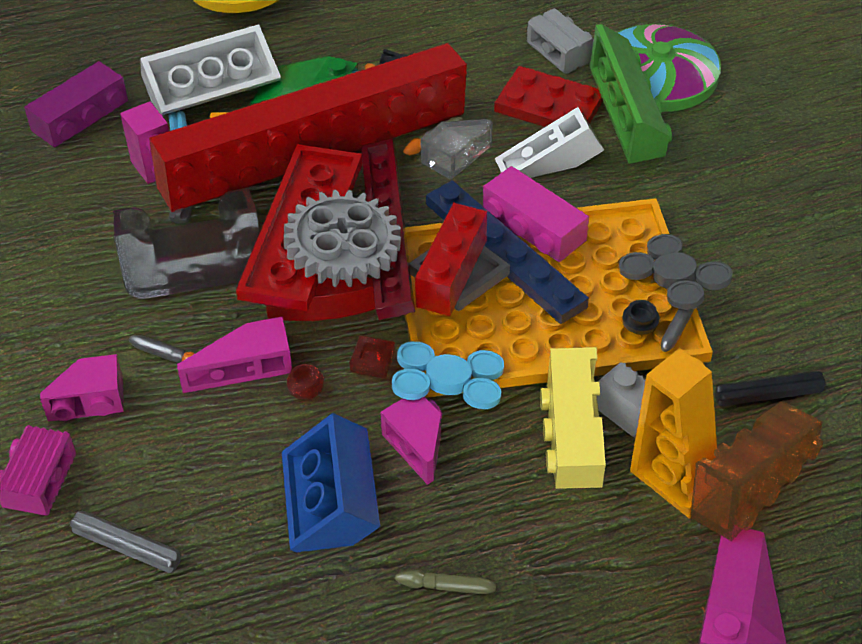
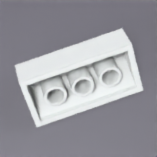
M259 24L140 58L142 79L151 102L161 115L281 80Z

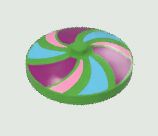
M664 24L637 25L617 32L629 39L633 51L639 53L642 72L644 75H648L650 79L651 93L654 99L659 100L661 112L679 111L694 107L709 98L717 88L721 72L720 58L713 46L701 36L680 27Z

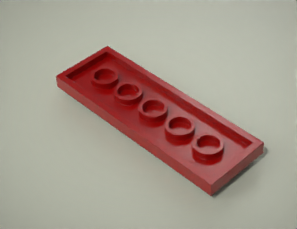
M296 145L237 286V300L308 312L318 285V274L315 273L306 278L305 267L296 270L294 268V260H288L287 249H284V224L288 223L289 213L296 214L297 204L306 206L307 197L318 201L319 192H323L329 198L332 197L333 190H337L340 196H345L348 190L353 191L363 164L361 153Z

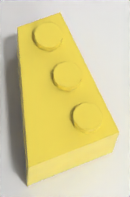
M597 347L550 348L547 388L540 389L541 411H548V418L543 419L544 442L551 441L552 450H546L547 473H554L555 489L602 488L606 463L602 417H599L597 396L600 395V384L594 381L595 365L598 359Z

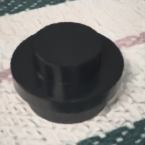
M636 300L630 303L624 310L622 322L626 329L635 334H649L658 327L659 314L651 302Z

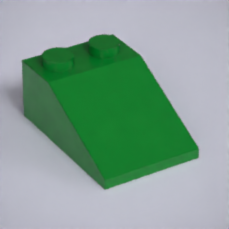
M328 56L277 66L281 80L261 86L249 103V106L358 72V63Z

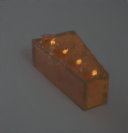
M781 401L756 419L752 431L747 428L739 431L731 447L725 443L717 447L713 454L716 458L712 461L703 457L696 462L691 518L730 541L742 530H749L755 523L759 511L765 505L770 507L776 501L781 488L787 482L792 483L796 480L802 465L808 459L812 461L818 456L823 446V440L820 439L823 422Z

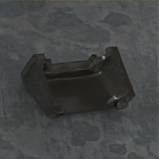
M249 187L231 190L221 196L218 202L220 219L153 230L149 215L139 208L113 210L114 239L127 292L137 299H148L239 282L260 234L257 212Z

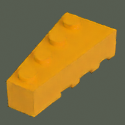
M678 348L646 374L630 472L690 519L720 492L712 371L702 361Z

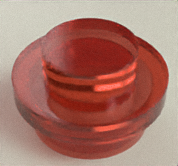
M300 364L294 367L287 378L289 393L298 399L314 398L324 388L323 375L315 366L310 364Z

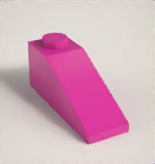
M278 317L245 323L178 363L177 369L182 392H193L293 373L283 318Z

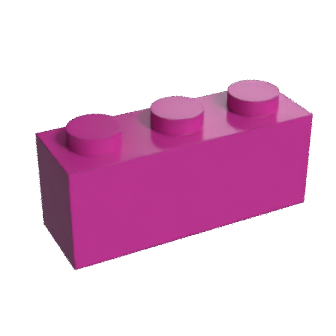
M510 166L483 186L484 209L511 229L515 235L524 238L537 247L540 252L549 255L557 262L562 261L587 241L589 216L513 166Z

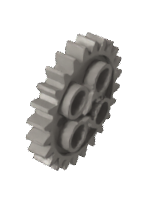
M333 190L332 197L328 198L323 192H319L318 201L307 197L306 206L297 204L296 214H288V223L284 224V249H287L288 260H294V268L296 270L305 267L306 278L315 273L318 274V283L320 284L326 278L332 279L334 287L338 285L339 280H345L348 287H352L353 279L358 278L361 283L366 284L368 274L378 279L380 278V269L389 271L390 262H396L397 252L400 251L401 227L396 225V215H389L388 206L378 208L379 199L377 198L370 202L365 201L366 193H362L358 198H353L351 190H348L345 196H340L337 190Z

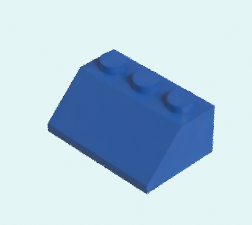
M332 413L282 451L291 551L305 552L353 546L380 527L367 428Z

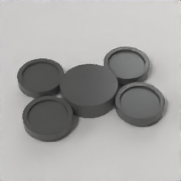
M670 234L652 237L647 243L648 254L633 252L626 254L619 261V272L625 278L641 280L653 274L655 282L659 286L668 289V302L673 307L679 309H692L701 305L704 301L703 288L718 290L727 287L732 282V269L727 264L713 261L706 262L697 268L695 259L688 254L682 253V241Z

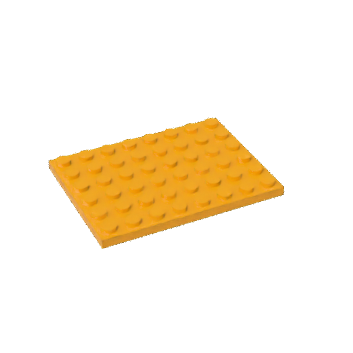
M657 198L576 207L589 216L587 241L560 262H557L547 254H543L533 244L518 236L589 298L588 308L563 324L558 323L508 277H505L459 312L454 308L451 316L417 308L415 277L411 275L415 312L404 314L409 341H418L429 345L434 350L435 357L450 354L459 356L467 361L469 355L476 351L488 350L497 353L504 360L503 374L493 380L500 388L546 383L548 381L550 348L597 347L598 359L595 365L594 376L607 374L619 363H626V367H631L633 371L654 369L678 348H681L690 356L699 359L703 363L711 362L713 354L697 308L693 310L675 346L670 351H662V338L679 308L673 307L668 302V289L659 286L655 282L653 274L645 279L632 280L625 278L619 272V261L623 256L633 252L648 254L647 243L652 237L669 234ZM443 223L405 227L409 263L430 249ZM646 300L656 307L659 314V325L656 330L649 334H635L625 328L622 322L623 312L633 301ZM429 389L428 394L424 397L428 398L444 395L439 394L433 391L432 389Z

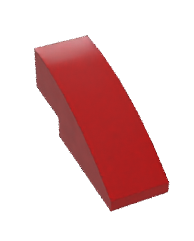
M367 277L366 284L361 283L358 278L353 279L352 287H348L345 280H339L338 285L334 287L332 279L326 278L321 284L318 283L308 312L266 305L268 319L282 317L284 321H319L338 319L375 310L373 278Z

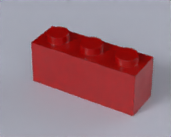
M453 202L415 276L417 308L451 316L487 241V211Z

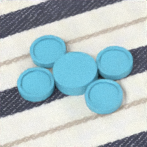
M418 341L404 343L398 348L397 361L404 369L396 372L392 377V390L397 396L407 400H417L426 396L429 389H432L443 395H457L463 392L464 401L477 409H490L499 404L502 391L500 386L493 380L503 374L504 360L497 353L488 350L476 351L470 354L466 361L459 356L450 354L435 357L434 350L429 345Z

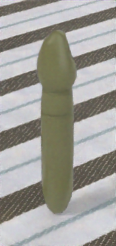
M407 570L395 575L397 582L416 589L424 587L472 594H489L497 589L494 582L480 577L424 573L420 570Z

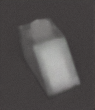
M481 119L441 122L433 130L426 132L421 138V163L452 180L492 146V121Z

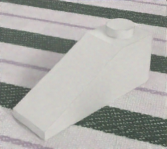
M577 107L499 155L495 160L501 173L510 166H513L523 174L533 178L576 168L604 151L594 130Z

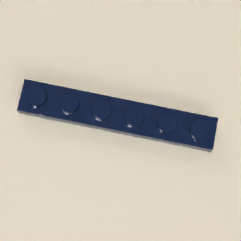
M453 180L426 195V205L443 220H445L453 202L487 211ZM487 211V241L484 246L510 264V274L507 277L560 324L588 308L589 298Z

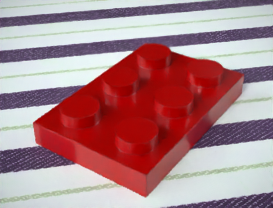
M518 66L494 102V112L546 127L578 107L590 124L603 99L598 88L539 72L531 68Z

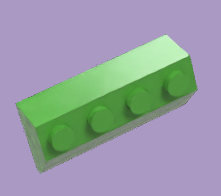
M603 24L596 25L590 69L628 163L631 164L666 156L668 143L672 141L671 128L662 119L659 100L653 98L650 79L648 75L643 74L639 53L633 51L629 39Z

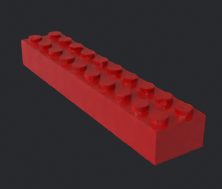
M446 43L150 137L149 141L157 189L171 212H175V210L184 209L284 175L297 144L353 152L361 149L363 145L391 139L463 115L467 64L451 45Z

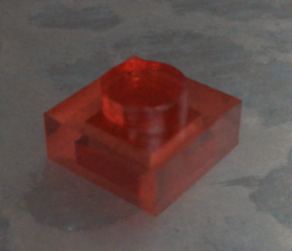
M360 335L349 363L350 372L386 379L395 354V342Z

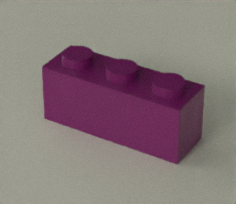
M98 61L24 106L31 131L55 148L128 102L123 77Z

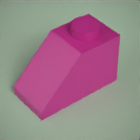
M425 397L417 400L401 399L381 411L382 435L428 485L434 481L441 440L442 412L433 400H427Z

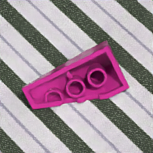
M723 523L698 644H786L764 532Z

